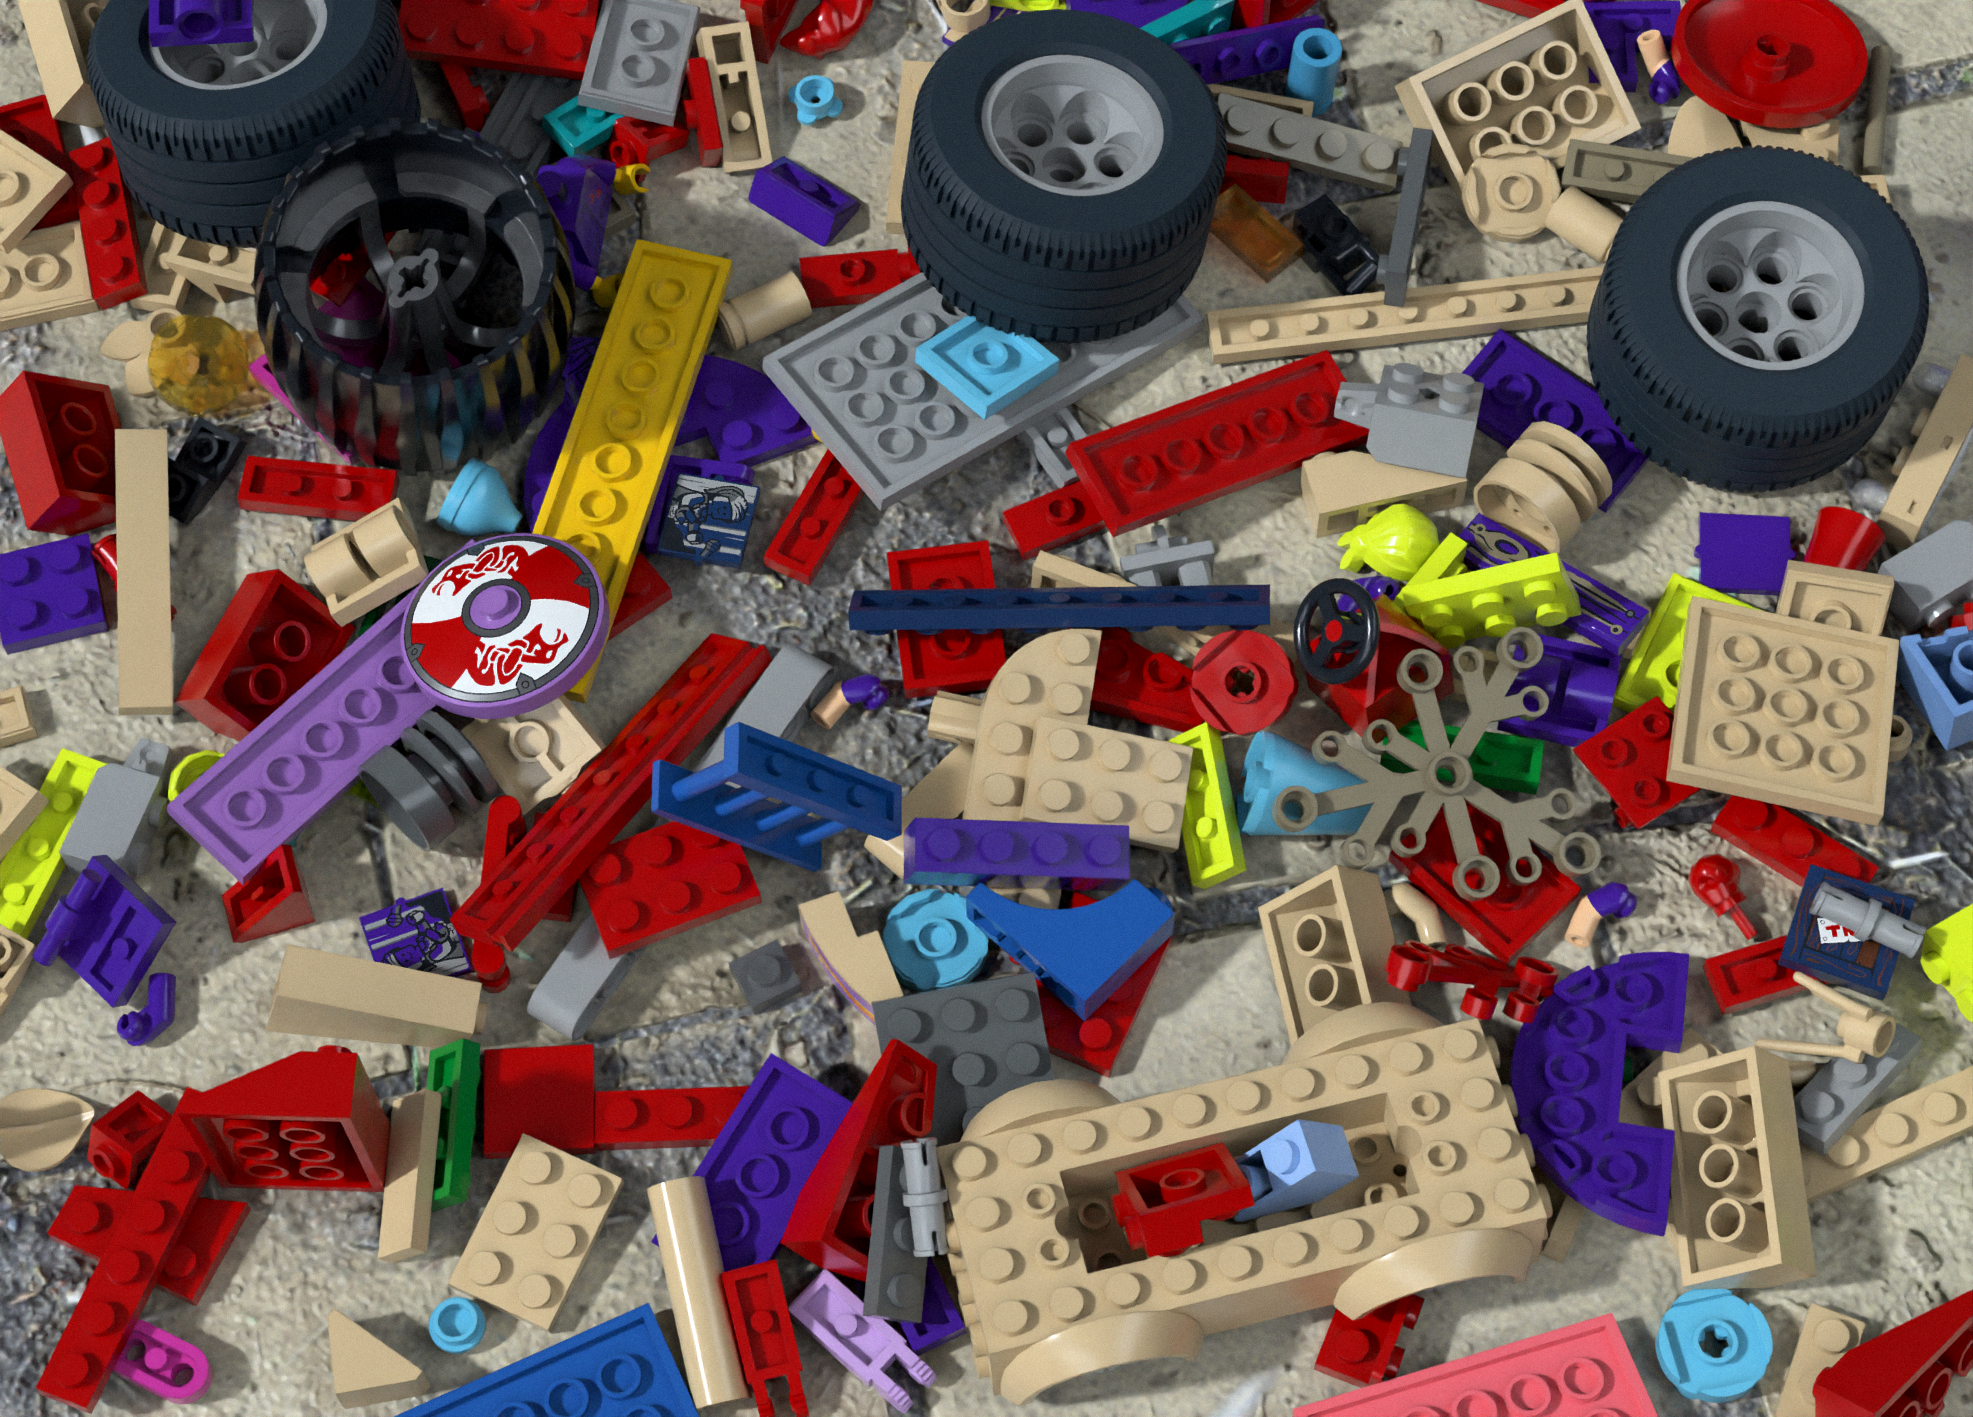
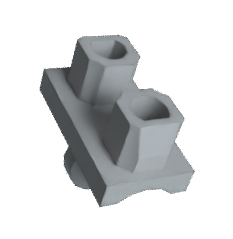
M1162 524L1151 527V542L1135 545V555L1120 557L1121 577L1137 586H1169L1179 583L1181 586L1212 585L1215 553L1211 540L1187 544L1185 535L1167 538Z

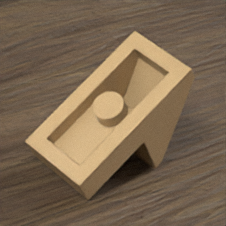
M178 235L165 259V263L169 268L179 275L186 277L188 281L223 303H226L233 289L255 295L254 263L257 247H227Z

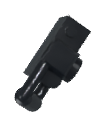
M1326 194L1294 213L1293 231L1303 241L1301 259L1314 273L1321 272L1342 296L1362 294L1376 281L1379 255L1371 247L1367 236L1356 228L1350 218ZM1365 263L1347 281L1343 278V276Z

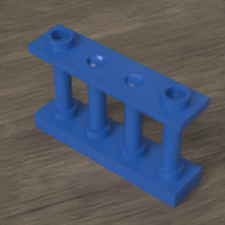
M737 722L724 730V760L696 773L661 759L653 762L651 812L816 872L821 870L822 840L853 828L885 841L902 835V786L747 724ZM730 781L732 783L740 785L741 787L735 788L724 783ZM772 797L782 802L777 804L766 799ZM809 813H814V814L819 815V816H822V817L819 818V819H816V818L811 817V816H809V815H807V814H809Z

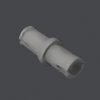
M1825 881L1817 891L1812 902L1814 905L1811 906L1809 911L1813 915H1818L1854 931L1853 937L1865 942L1869 938L1905 954L1910 959L1916 954L1924 937L1922 935L1926 931L1925 926L1917 925L1882 909V902L1873 898L1866 902L1831 886Z
M917 1138L916 1142H913V1140L902 1141L900 1145L903 1150L908 1191L904 1192L902 1197L903 1205L910 1208L914 1256H935L934 1252L938 1251L939 1255L949 1253L943 1202L948 1201L947 1188L941 1187L936 1148L937 1138Z

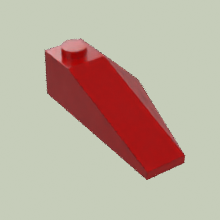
M899 1039L890 1040L800 1191L781 1244L820 1268L866 1282L880 1146L889 1145L901 1147L900 1142L906 1140L916 1142L917 1138H924L925 1135L931 1132L937 1064Z
M1973 1289L1850 1349L1832 1367L1824 1368L1817 1376L1812 1390L1813 1397L1815 1398V1417H1938L1945 1407L1943 1399L1949 1390L1953 1375L1965 1377L1973 1367Z

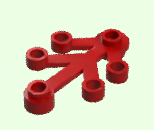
M1406 940L1403 945H1393L1384 967L1388 973L1386 981L1390 985L1408 992L1418 991L1419 985L1425 984L1427 981L1475 985L1474 988L1466 989L1460 1009L1464 1013L1482 1020L1492 1019L1498 1003L1495 995L1499 987L1513 988V991L1509 992L1502 1011L1506 1016L1523 1023L1534 1022L1540 1002H1543L1545 997L1554 994V985L1558 983L1557 978L1559 975L1557 968L1533 957H1518L1516 965L1510 966L1475 953L1461 945L1447 944L1443 953L1414 940Z

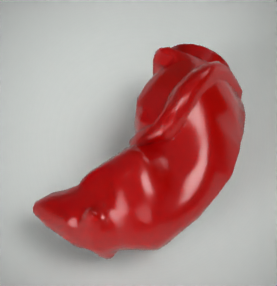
M820 0V3L803 19L799 27L788 32L780 39V45L789 51L806 57L812 56L819 60H822L826 53L844 50L867 20L873 6V0Z

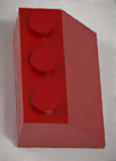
M23 370L0 395V435L27 530L73 536L116 522L115 429H122L109 385Z
M279 569L247 574L173 702L212 731L240 742L341 654L355 627L350 623L341 627L331 616L328 606Z

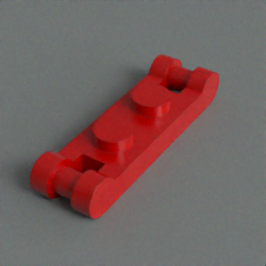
M499 796L490 805L480 885L527 834V826L520 803L513 796ZM474 939L472 963L478 980L482 983V989L493 994L504 991L511 981V973L503 953L504 945L498 943L496 946Z

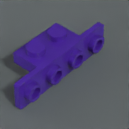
M1311 15L1253 28L1246 27L1173 42L1168 46L1185 58L1195 68V71L1200 74L1206 85L1289 68L1295 38L1302 31L1310 28L1324 29L1325 20L1319 15Z

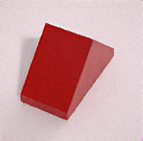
M281 844L267 856L255 875L244 885L238 881L221 895L234 943H244L315 922L304 875L291 845Z

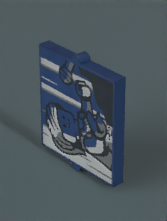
M678 472L657 548L658 555L694 561L696 566L708 563L741 569L761 493L760 487L725 481L721 475H717L713 479Z

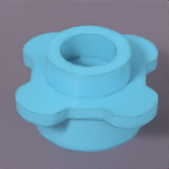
M819 75L807 76L797 85L792 86L788 92L789 101L795 103L798 109L797 120L803 125H812L816 120L823 119L826 116L837 117L842 113L843 103L841 100L836 99L834 83L830 78ZM820 100L819 103H812L811 101Z

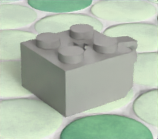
M1398 363L1394 366L1384 364L1380 384L1341 382L1336 398L1334 417L1369 429L1366 448L1378 462L1466 478L1484 383L1475 382L1472 377L1463 373L1451 372L1445 375L1424 372L1421 367L1410 363Z

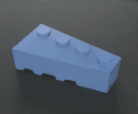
M1967 626L1945 629L1944 635L1921 639L1920 634L1901 637L1896 676L1945 750L1948 751L1972 741L1973 630L1968 631Z

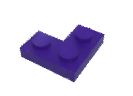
M1584 1V6L1624 91L1636 92L1638 84L1636 52H1641L1637 38L1648 30H1659L1667 52H1671V38L1681 11L1680 1ZM1588 66L1589 83H1599V80Z

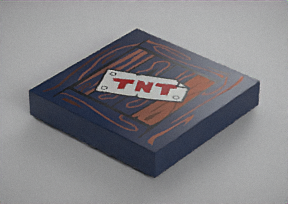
M1811 864L1807 871L1777 965L1883 1001L1890 985L1899 952L1869 938L1865 942L1853 937L1854 931L1818 915H1813L1809 911L1811 906L1814 905L1812 902L1824 881L1866 902L1871 898L1882 902V909L1908 921L1910 920L1915 899Z

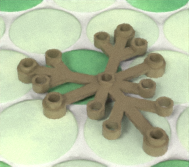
M1527 627L1513 628L1499 640L1496 648L1499 663L1487 684L1482 672L1485 660L1483 654L1477 648L1464 646L1451 656L1449 670L1456 679L1462 682L1470 711L1451 746L1448 742L1434 687L1439 684L1443 676V666L1439 657L1430 650L1415 649L1399 662L1396 669L1397 681L1403 690L1412 694L1427 750L1399 734L1394 724L1384 719L1373 721L1364 730L1362 741L1369 752L1377 755L1387 752L1416 771L1396 775L1348 745L1343 735L1339 732L1325 731L1312 744L1314 759L1324 766L1337 764L1365 783L1316 794L1302 786H1290L1276 796L1271 807L1273 820L1281 829L1288 832H1299L1307 828L1317 816L1372 804L1356 834L1346 839L1341 844L1339 850L1340 859L1345 866L1361 869L1373 860L1375 856L1374 845L1402 797L1423 793L1407 822L1400 825L1391 834V848L1397 855L1404 858H1409L1419 853L1426 844V832L1442 806L1458 862L1452 876L1453 886L1462 898L1469 901L1483 900L1495 892L1500 882V873L1497 865L1490 858L1479 854L1465 801L1501 823L1510 856L1505 866V873L1509 881L1517 886L1529 885L1541 874V862L1532 852L1530 842L1553 855L1557 869L1565 876L1571 878L1583 877L1598 866L1601 859L1600 846L1591 835L1585 832H1573L1565 837L1541 822V820L1547 819L1553 823H1562L1575 814L1577 799L1570 790L1557 788L1545 797L1512 804L1473 780L1472 768L1468 759L1489 723L1515 717L1525 721H1533L1543 715L1548 709V696L1543 689L1537 686L1525 687L1518 694L1505 697L1517 674L1530 670L1540 661L1543 655V643L1540 636ZM1510 645H1518L1524 651L1523 661L1514 660L1510 656ZM1460 656H1468L1473 660L1475 665L1473 672L1464 671L1460 667ZM1415 666L1423 671L1425 676L1423 683H1416L1411 680L1408 673L1410 667ZM1525 695L1533 696L1537 700L1538 710L1536 712H1531L1525 708L1523 704V697ZM1373 729H1382L1387 733V745H1378L1374 742L1372 738ZM1323 740L1333 741L1338 748L1337 756L1329 757L1325 755L1321 749V742ZM1443 768L1451 773L1453 778L1451 785L1446 786L1438 781V769ZM1553 797H1559L1565 801L1567 805L1565 814H1558L1553 810L1551 804ZM1285 803H1294L1299 807L1301 811L1300 819L1291 820L1285 815ZM1408 831L1415 836L1416 846L1414 849H1408L1401 844V832ZM1351 843H1358L1364 847L1366 853L1364 860L1358 861L1351 857L1349 853ZM1568 848H1573L1580 853L1581 863L1579 866H1574L1567 861L1566 851ZM1517 860H1524L1530 865V877L1525 878L1517 873L1515 867ZM1472 871L1478 874L1481 879L1479 889H1472L1466 884V872Z

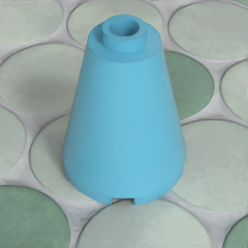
M1262 731V733L1257 732L1255 734L1241 772V777L1246 778L1244 795L1237 793L1235 803L1239 832L1248 836L1355 835L1372 804L1317 816L1307 828L1299 832L1285 831L1274 822L1271 813L1272 803L1276 796L1287 787L1302 786L1316 794L1365 782L1337 764L1332 766L1319 764L1314 759L1311 750L1274 732ZM1285 803V815L1291 820L1300 819L1301 811L1299 807L1294 803Z

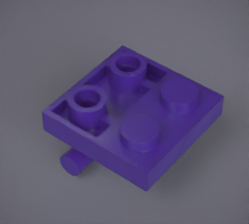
M108 855L92 856L69 894L62 895L46 920L45 927L47 931L34 951L33 958L41 965L51 966L59 955L112 1008L126 1006L175 926L176 921Z

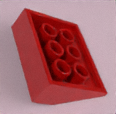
M325 1045L319 1047L317 1052L299 1051L178 1103V1116L221 1188L384 1192L391 1126L358 1053H352L348 1048Z

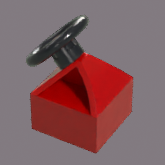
M1333 578L1316 585L1301 602L1295 617L1293 639L1297 657L1305 669L1308 688L1359 736L1362 737L1364 730L1375 720H1388L1398 730L1418 717L1412 694L1401 688L1396 677V669L1399 662L1415 649L1432 651L1439 657L1442 663L1443 676L1439 684L1434 687L1437 702H1440L1454 692L1453 676L1449 670V651L1384 593L1372 599L1368 591L1355 581L1346 578ZM1334 594L1349 596L1356 602L1359 609L1355 612L1339 610ZM1319 606L1324 623L1321 634L1310 641L1309 629L1311 619L1316 608ZM1415 666L1410 667L1408 673L1411 680L1416 683H1423L1425 679L1423 671ZM1376 728L1372 731V738L1377 744L1387 736V733L1382 729Z

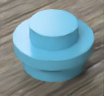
M454 1297L441 1302L434 1309L429 1319V1332L433 1342L438 1348L451 1354H461L475 1348L482 1340L486 1330V1320L481 1308L474 1301L463 1297Z

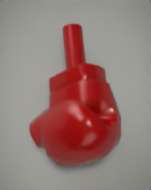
M1721 854L1704 855L1692 865L1688 883L1693 893L1704 904L1713 909L1718 918L1728 912L1747 941L1758 934V931L1739 906V904L1747 899L1738 886L1741 876L1739 866Z

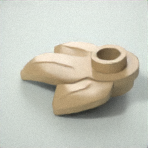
M161 308L154 311L146 321H126L120 324L106 337L100 349L103 356L127 363L125 367V381L129 394L133 397L154 394L165 385L168 379L176 385L186 388L194 381L200 368L199 354L191 344L193 339L191 322L183 313L171 308ZM168 330L177 333L176 336L170 339L160 338L161 334Z

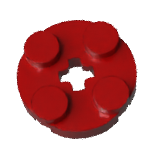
M1249 630L1226 631L1210 639L1197 653L1191 669L1194 671L1192 688L1190 687L1191 699L1200 716L1218 730L1243 737L1251 736L1257 732L1262 733V731H1267L1278 724L1288 713L1299 689L1294 664L1285 648L1273 638ZM1239 670L1244 674L1251 671L1254 673L1255 679L1252 682L1254 690L1249 695L1244 692H1240L1237 695L1233 694L1231 689L1235 686L1236 681L1232 675L1235 671Z

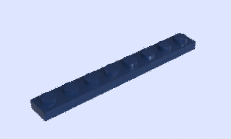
M1270 584L859 590L853 592L849 606V630H863L866 634L876 636L889 634L894 630H915L920 634L934 635L946 629H967L974 634H988L996 631L998 628H1019L1025 633H1041L1049 628L1071 627L1072 629L1100 630L1102 627H1124L1128 631L1144 632L1151 630L1154 626H1176L1183 631H1198L1206 626L1229 625L1230 628L1235 630H1252L1259 625H1270Z

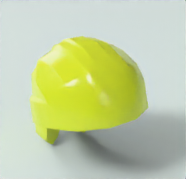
M1393 504L1384 511L1375 514L1366 524L1356 526L1352 531L1344 533L1339 538L1338 546L1347 549L1340 561L1339 568L1357 574L1362 566L1367 563L1384 576L1400 581H1410L1438 548L1437 528L1428 517L1416 508L1406 504Z

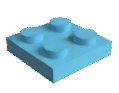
M968 315L918 346L915 354V362L984 420L1056 375L1060 359L1032 336L1029 338L1024 337L1025 334L1021 333L1014 336L1015 332L1006 334L1004 331L984 325V322H978L976 317Z

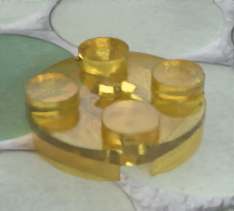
M188 314L170 320L159 329L152 340L146 369L152 388L163 402L177 411L184 412L188 416L202 417L227 408L239 397L247 381L249 355L244 339L231 324L211 315L204 317ZM191 353L197 358L204 354L210 358L207 365L210 373L205 376L199 373L194 375L187 371L189 362L186 356Z

